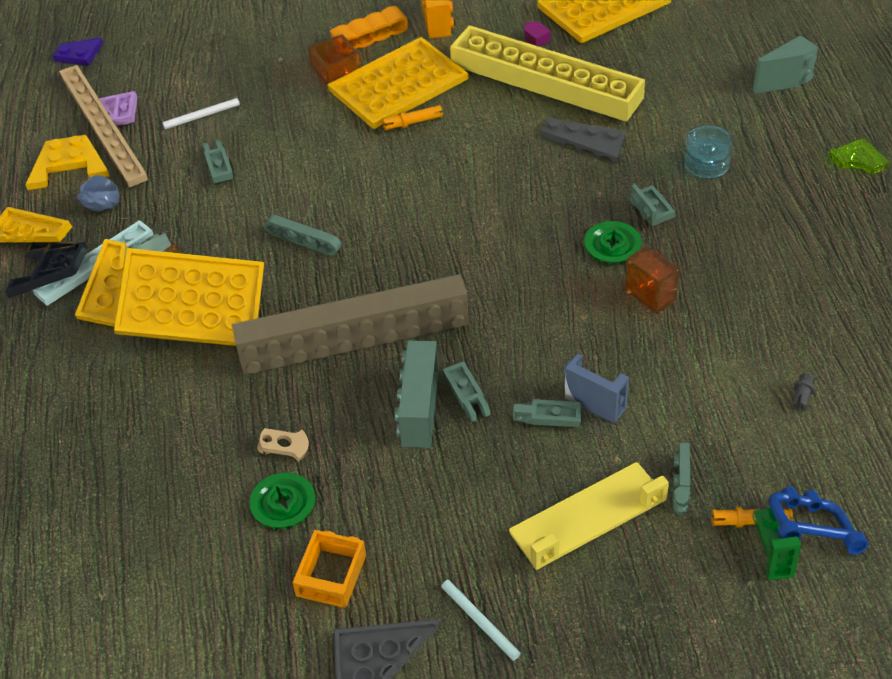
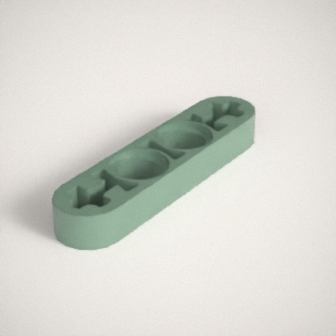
M271 215L264 223V228L269 234L330 256L335 255L342 245L341 241L330 233L277 215Z

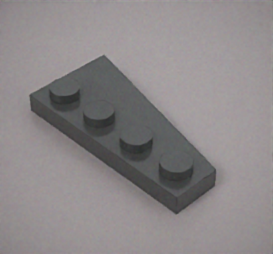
M547 118L542 129V137L564 145L570 143L575 146V149L580 151L586 149L592 151L594 156L600 158L606 156L610 158L611 162L617 163L626 138V131Z

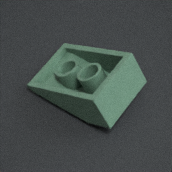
M800 35L758 59L753 92L756 94L794 88L809 82L814 75L813 71L817 59L818 46Z

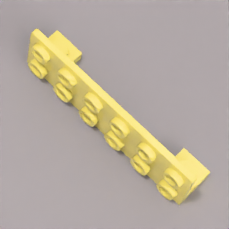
M636 462L511 527L509 533L534 568L538 570L666 501L669 482L663 475L655 480L651 479L640 464Z

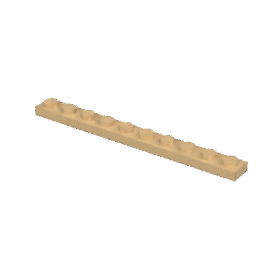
M78 65L59 71L62 80L128 187L147 181L146 172Z

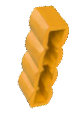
M390 6L381 12L371 13L364 19H355L347 25H339L330 31L331 41L341 54H348L355 51L358 47H367L375 41H383L391 35L405 32L408 29L407 17L397 6Z

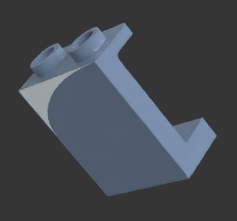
M577 353L573 360L567 361L564 367L565 381L563 388H565V399L580 402L582 408L615 424L627 408L629 377L620 373L616 380L611 382L582 368V355Z

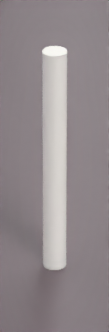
M238 98L162 123L166 130L239 106L240 103Z

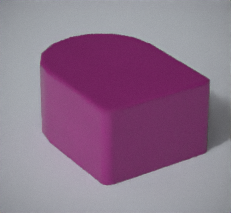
M531 21L524 25V39L529 44L540 47L550 42L551 31L541 23Z

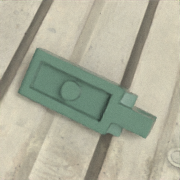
M532 399V402L526 403V405L514 404L513 421L532 425L580 427L581 403Z

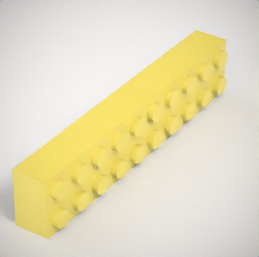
M470 25L450 46L451 60L464 70L626 122L644 99L645 79Z

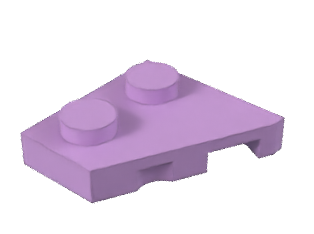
M135 91L99 98L116 126L134 122L138 98Z

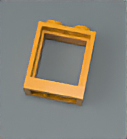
M314 530L293 580L296 597L346 608L366 557L364 541L354 536L345 537L336 535L331 531ZM321 551L353 558L343 584L311 577Z

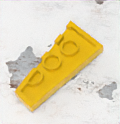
M7 207L0 215V242H60L72 228V225L67 220Z
M104 239L75 313L77 319L115 327L127 253L126 243Z

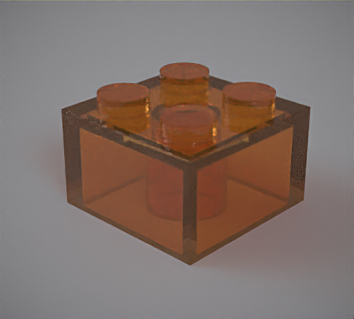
M343 34L308 47L310 64L327 86L329 83L361 68L360 54Z
M645 245L627 258L625 290L658 314L677 300L680 269L674 263L661 256L659 252Z

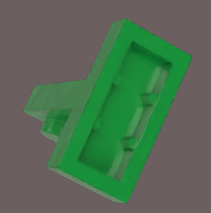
M771 509L753 510L752 518L767 557L765 573L768 581L795 577L801 548L798 536L780 539L777 534L780 526Z

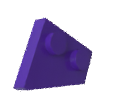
M98 37L60 44L52 55L54 62L89 66L103 45L102 38Z

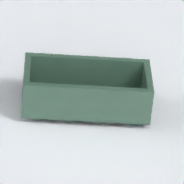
M408 340L407 350L402 351L404 369H400L399 375L402 387L397 389V402H400L399 407H395L396 435L401 437L402 447L431 448L439 377L437 341Z

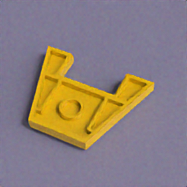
M80 135L46 141L26 182L27 190L45 188L48 186V173L87 167L88 177L95 175L110 177L88 137Z

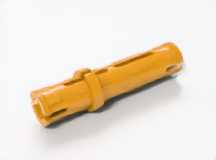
M437 105L409 113L400 112L399 115L382 118V123H385L383 125L384 130L387 131L397 127L406 128L410 124L442 118L443 112H438L442 111V107Z
M735 507V510L712 509L711 515H714V517H711L712 526L735 525L736 528H742L743 525H755L752 518L753 510H743L741 507ZM783 509L789 521H793V519H790V517H793L792 509Z

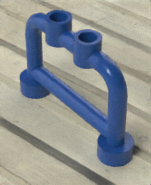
M788 486L782 489L781 492H775L770 495L768 503L780 526L777 530L780 539L798 536L800 540L802 534L842 539L848 552L854 555L860 554L868 548L869 543L864 534L854 530L844 511L837 504L829 500L820 499L815 490H808L801 496L798 495L794 487ZM780 503H785L786 507L790 509L804 506L810 512H816L820 509L826 510L834 515L841 528L789 521Z

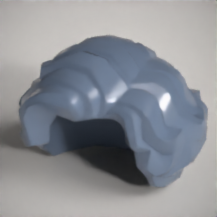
M101 175L89 177L80 186L81 193L77 195V200L82 206L96 212L114 208L119 203L120 197L117 186L111 180Z

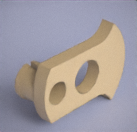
M265 428L260 435L257 449L262 454L266 452V454L276 453L292 456L298 462L306 455L309 441L303 430L292 433ZM280 439H286L290 442L291 445L288 447H282L277 443V441Z

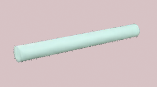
M446 580L442 584L441 588L513 661L520 656L521 653L450 580Z

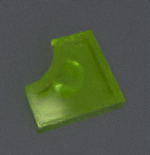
M865 138L829 151L828 156L841 169L847 167L859 168L871 175L889 168L890 164Z

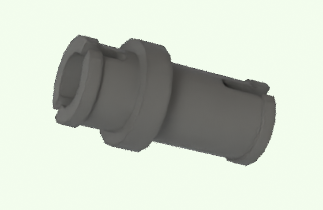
M802 373L799 376V380L796 381L794 387L796 392L791 403V407L796 411L799 410L801 404V412L807 410L809 397L815 389L813 384L815 377L808 374L807 379H805L806 373Z

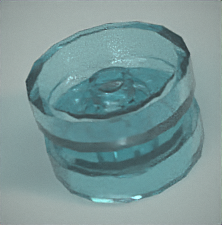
M713 125L696 127L690 131L686 137L684 166L693 175L702 178H715L726 173L730 167L733 138L729 132Z

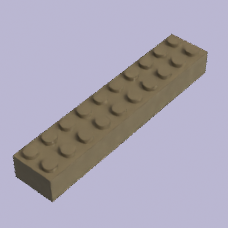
M458 274L234 323L232 328L243 375L469 325L468 297L461 275Z

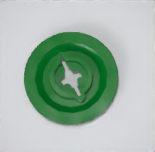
M606 221L594 225L587 231L584 238V246L587 249L588 255H592L593 260L599 259L600 263L607 261L609 265L612 262H616L619 265L621 261L628 263L629 259H635L636 254L640 252L642 239L639 232L632 226L618 221ZM613 237H615V246L611 248L610 244L613 240Z
M283 472L273 474L260 481L251 493L249 504L251 513L257 522L262 523L264 527L269 526L273 530L282 528L285 531L286 527L293 526L295 528L297 523H304L305 518L311 516V511L315 508L316 496L313 486L306 478L295 473ZM278 493H280L282 499L284 498V500L287 502V509L285 508V506H282V504L279 502L280 498Z

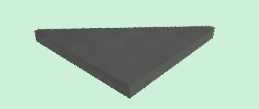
M438 619L334 629L335 678L392 679L439 628Z

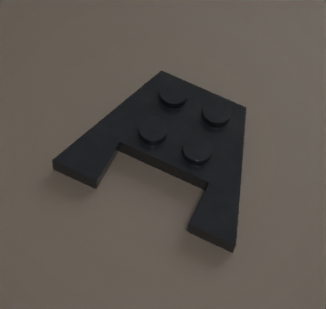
M30 242L25 252L28 260L40 259L32 275L10 280L5 290L7 297L11 298L76 275L88 250L85 242Z

